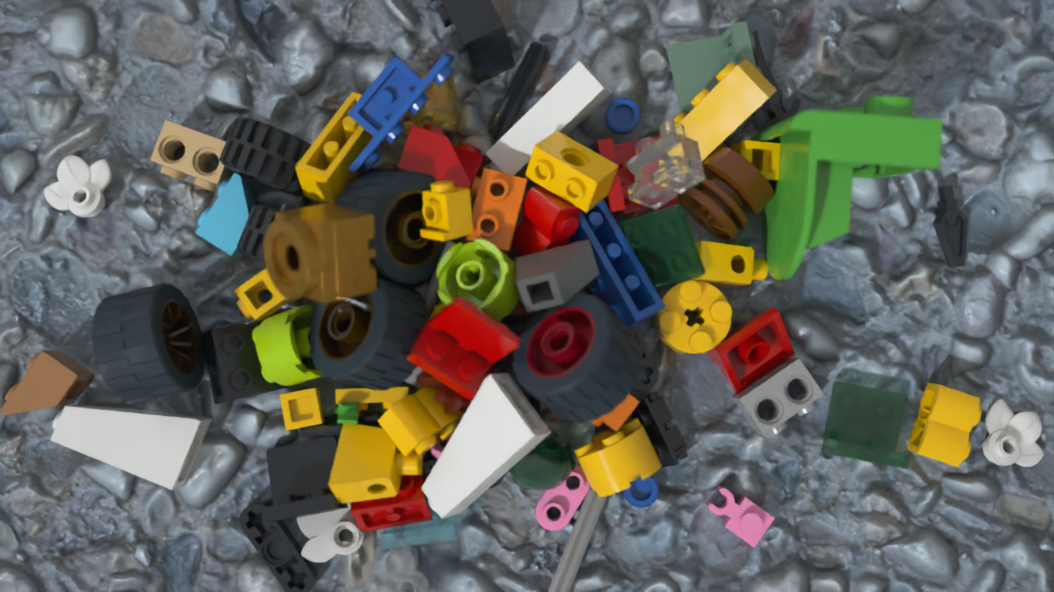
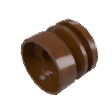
M718 146L700 165L705 177L693 173L687 179L689 185L683 184L675 194L680 204L698 225L719 239L731 243L739 235L738 229L742 230L749 224L744 212L757 215L774 197V190L763 174L746 158L728 147Z

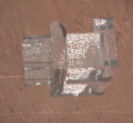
M668 120L660 125V139L655 140L647 137L636 142V155L626 162L630 172L635 174V183L628 187L629 200L654 210L677 197L678 193L685 192L705 179L698 142L686 137L684 125L674 120Z

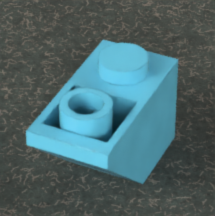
M234 173L231 178L225 179L220 185L217 192L219 197L212 208H207L201 214L198 220L199 227L195 233L230 256L242 259L245 254L237 248V244L252 207L255 205L251 182Z

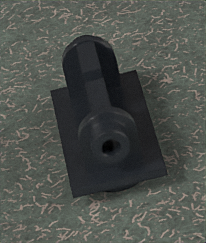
M654 391L644 396V399L638 400L639 403L632 411L631 416L632 419L638 417L662 465L660 468L676 466L679 464L678 461L688 456L685 451L688 449V446L677 425L665 429L663 424L673 419L663 396L659 397L657 392Z

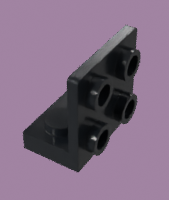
M264 320L215 328L200 335L215 405L293 387L283 386L276 382L269 383L262 375V365L258 358L252 333L254 328L260 326Z
M332 436L272 448L266 451L273 506L261 508L263 523L279 522L348 508L347 503H338L328 485L338 447V439Z

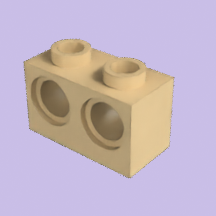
M165 120L150 161L162 166L160 173L178 180L182 179L183 174L195 178L194 185L212 192L215 191L216 186L220 187L225 179L231 178L235 173L226 168L220 161L215 171L208 173L206 169L210 159L214 157L220 158L226 141ZM184 145V156L175 161V150Z

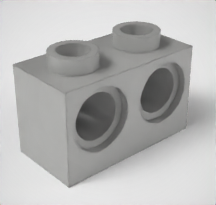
M789 358L732 398L756 433L761 435L768 433L769 436H773L788 426L786 420L798 413L799 416H802L813 410L818 405L816 400L823 396L824 393L800 358ZM796 379L801 386V391L796 398L792 399L788 395L787 386L790 381ZM767 399L771 403L772 411L768 417L762 419L758 415L757 407L762 400Z

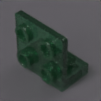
M677 204L655 210L654 205L642 208L619 222L626 240L654 287L698 278L705 274V268L681 205Z
M834 382L821 451L836 456L908 469L910 454L897 451L905 395L849 383Z

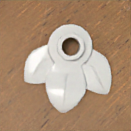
M66 156L58 166L57 178L59 181L48 185L44 189L46 200L57 210H70L79 217H94L105 206L103 191L111 182V168L105 159L98 160L89 167L78 156Z
M1003 399L995 401L985 418L989 435L983 442L984 455L989 461L999 466H1009L1014 463L1022 467L1036 465L1044 456L1042 449L1035 443L1042 431L1039 415L1031 411L1014 415Z
M351 502L347 503L348 508L296 518L300 530L309 538V541L301 551V556L313 562H327L336 554L349 555L361 547L364 540V532L361 531L356 520H354L351 513ZM345 529H349L353 534L352 540L347 544L342 543L339 538L340 533Z

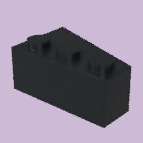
M437 0L439 7L436 8L438 16L444 28L450 27L452 31L450 38L459 55L463 53L478 84L515 67L505 25L491 0Z

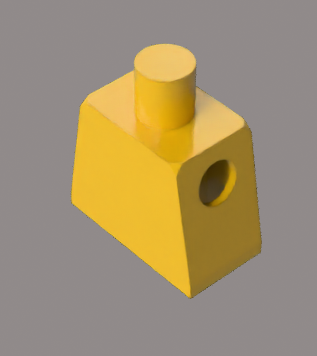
M707 241L679 247L676 280L679 283L698 280L716 286L736 287L750 285L752 279L765 280L768 273L767 260L754 258V249L752 247Z
M343 424L328 485L338 503L394 497L399 493L402 475H421L423 456L413 452L405 457L383 428L359 424Z

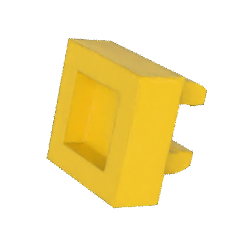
M318 387L279 395L286 431L325 423Z

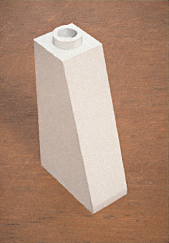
M579 61L485 153L492 160L489 166L492 170L520 177L527 171L533 148L536 144L555 131L567 135L608 99L613 92L589 66Z
M508 373L490 374L484 380L421 488L428 498L430 507L439 514L441 519L464 511L551 433L550 429Z
M84 404L65 406L56 415L52 426L55 430L50 440L165 488L174 490L185 485L212 419L206 416Z

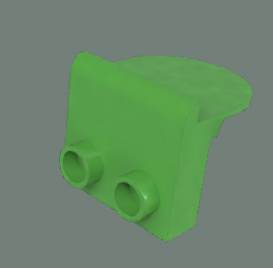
M879 96L866 98L864 107L842 108L838 112L803 111L756 132L750 141L781 143L779 180H768L774 190V197L763 208L762 212L764 258L768 263L770 275L776 280L790 279L797 271L805 249L813 248L849 232L853 178L881 179L939 168L943 120L913 117L914 100L911 98Z

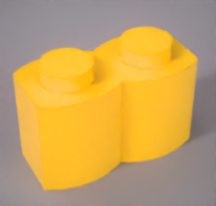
M434 381L415 394L401 399L392 405L378 420L405 457L415 451L419 456L424 454L437 443L436 438L439 436L443 441L449 438L457 428V422L464 416L463 411L445 388L441 389L442 385L439 381Z
M928 383L919 404L918 417L910 432L907 450L959 467L961 462L970 453L969 432L973 426L978 424L981 418L980 398L943 385Z

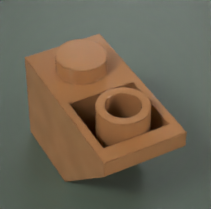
M42 351L29 361L26 367L28 372L23 379L12 386L5 396L6 403L0 412L4 415H13L73 404L93 374L60 351Z

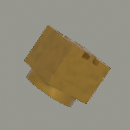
M332 204L275 212L276 221L269 225L264 238V258L269 277L280 294L288 299L307 297L325 304L377 291L376 268L369 263V258L375 257V249L369 248L368 241L375 238L374 214Z

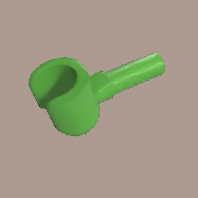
M338 401V405L334 406V412L338 414L337 423L358 424L359 402Z

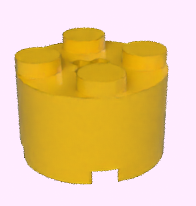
M689 280L667 289L660 296L665 308L653 316L654 327L660 341L671 350L679 353H704L718 346L726 337L731 325L732 308L723 293L715 286L703 281ZM694 310L696 312L695 318L698 322L687 325L688 317L684 313L685 311Z
M638 417L623 423L617 432L612 433L610 428L600 431L591 437L593 441L584 443L574 449L576 457L596 496L605 497L631 487L630 482L638 477L644 480L662 466Z

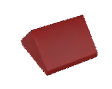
M775 307L761 309L728 332L718 346L707 351L737 394L795 354L780 313Z

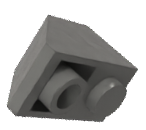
M590 239L517 258L516 283L527 313L566 303L573 295L599 275Z

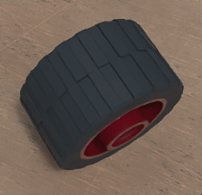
M580 292L573 295L564 304L538 310L532 319H529L523 332L520 333L519 338L521 342L518 348L514 349L513 355L514 372L517 374L518 382L524 389L562 419L572 420L576 423L597 420L601 416L615 410L614 408L620 403L622 404L637 383L636 380L641 373V360L643 358L640 341L633 331L598 297Z

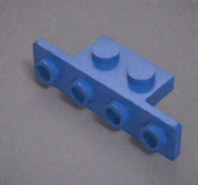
M445 53L424 78L399 56L393 57L347 113L374 137L350 165L349 171L355 174L364 168L368 172L382 156L378 152L379 148L386 140L392 144L406 128L401 122L410 112L416 115L430 99L426 93L433 84L436 83L440 87L453 73L454 68L450 64L455 60V57L451 53Z

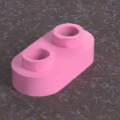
M570 462L562 465L556 471L538 500L535 513L538 523L543 528L550 531L564 528L589 491L590 484L580 464ZM577 476L580 480L579 485L576 488H569L566 485L568 477ZM553 506L560 509V515L555 519L547 516V510Z

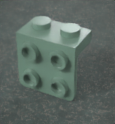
M746 21L732 23L720 36L674 43L668 48V59L681 112L688 114L695 108L690 102L704 88L707 87L711 91L719 83L715 77L731 61L737 65L747 58L762 74L761 69L756 67L754 58L755 40L753 34L748 31Z

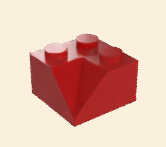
M423 124L422 128L412 125L398 164V169L425 173L433 176L436 181H453L454 187L470 189L471 195L474 179L476 176L481 177L486 163L484 155L479 154L480 149L466 143H460L459 147L451 145L448 137L443 135L444 131L436 126Z

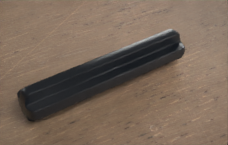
M537 42L530 44L488 128V134L493 138L499 140L511 129L547 56L548 49Z

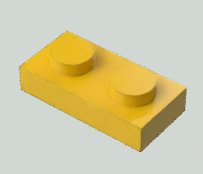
M412 386L391 387L384 391L365 387L335 389L336 404H338V401L359 402V410H367L368 403L382 402V409H389L401 399L413 394Z

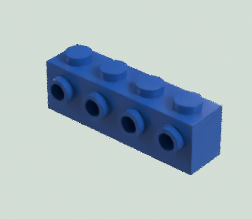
M602 199L587 213L580 209L578 227L569 239L570 244L590 239L599 269V275L588 283L590 290L630 329L647 322L664 309L665 305L608 206Z

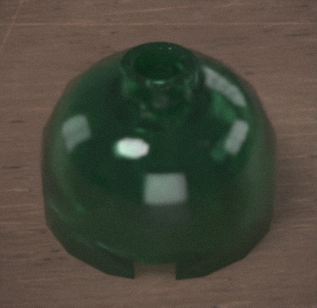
M550 429L551 433L508 470L519 487L525 490H553L559 487L571 475L579 463L574 448L568 442L563 447L559 442L555 441L554 439L559 434Z

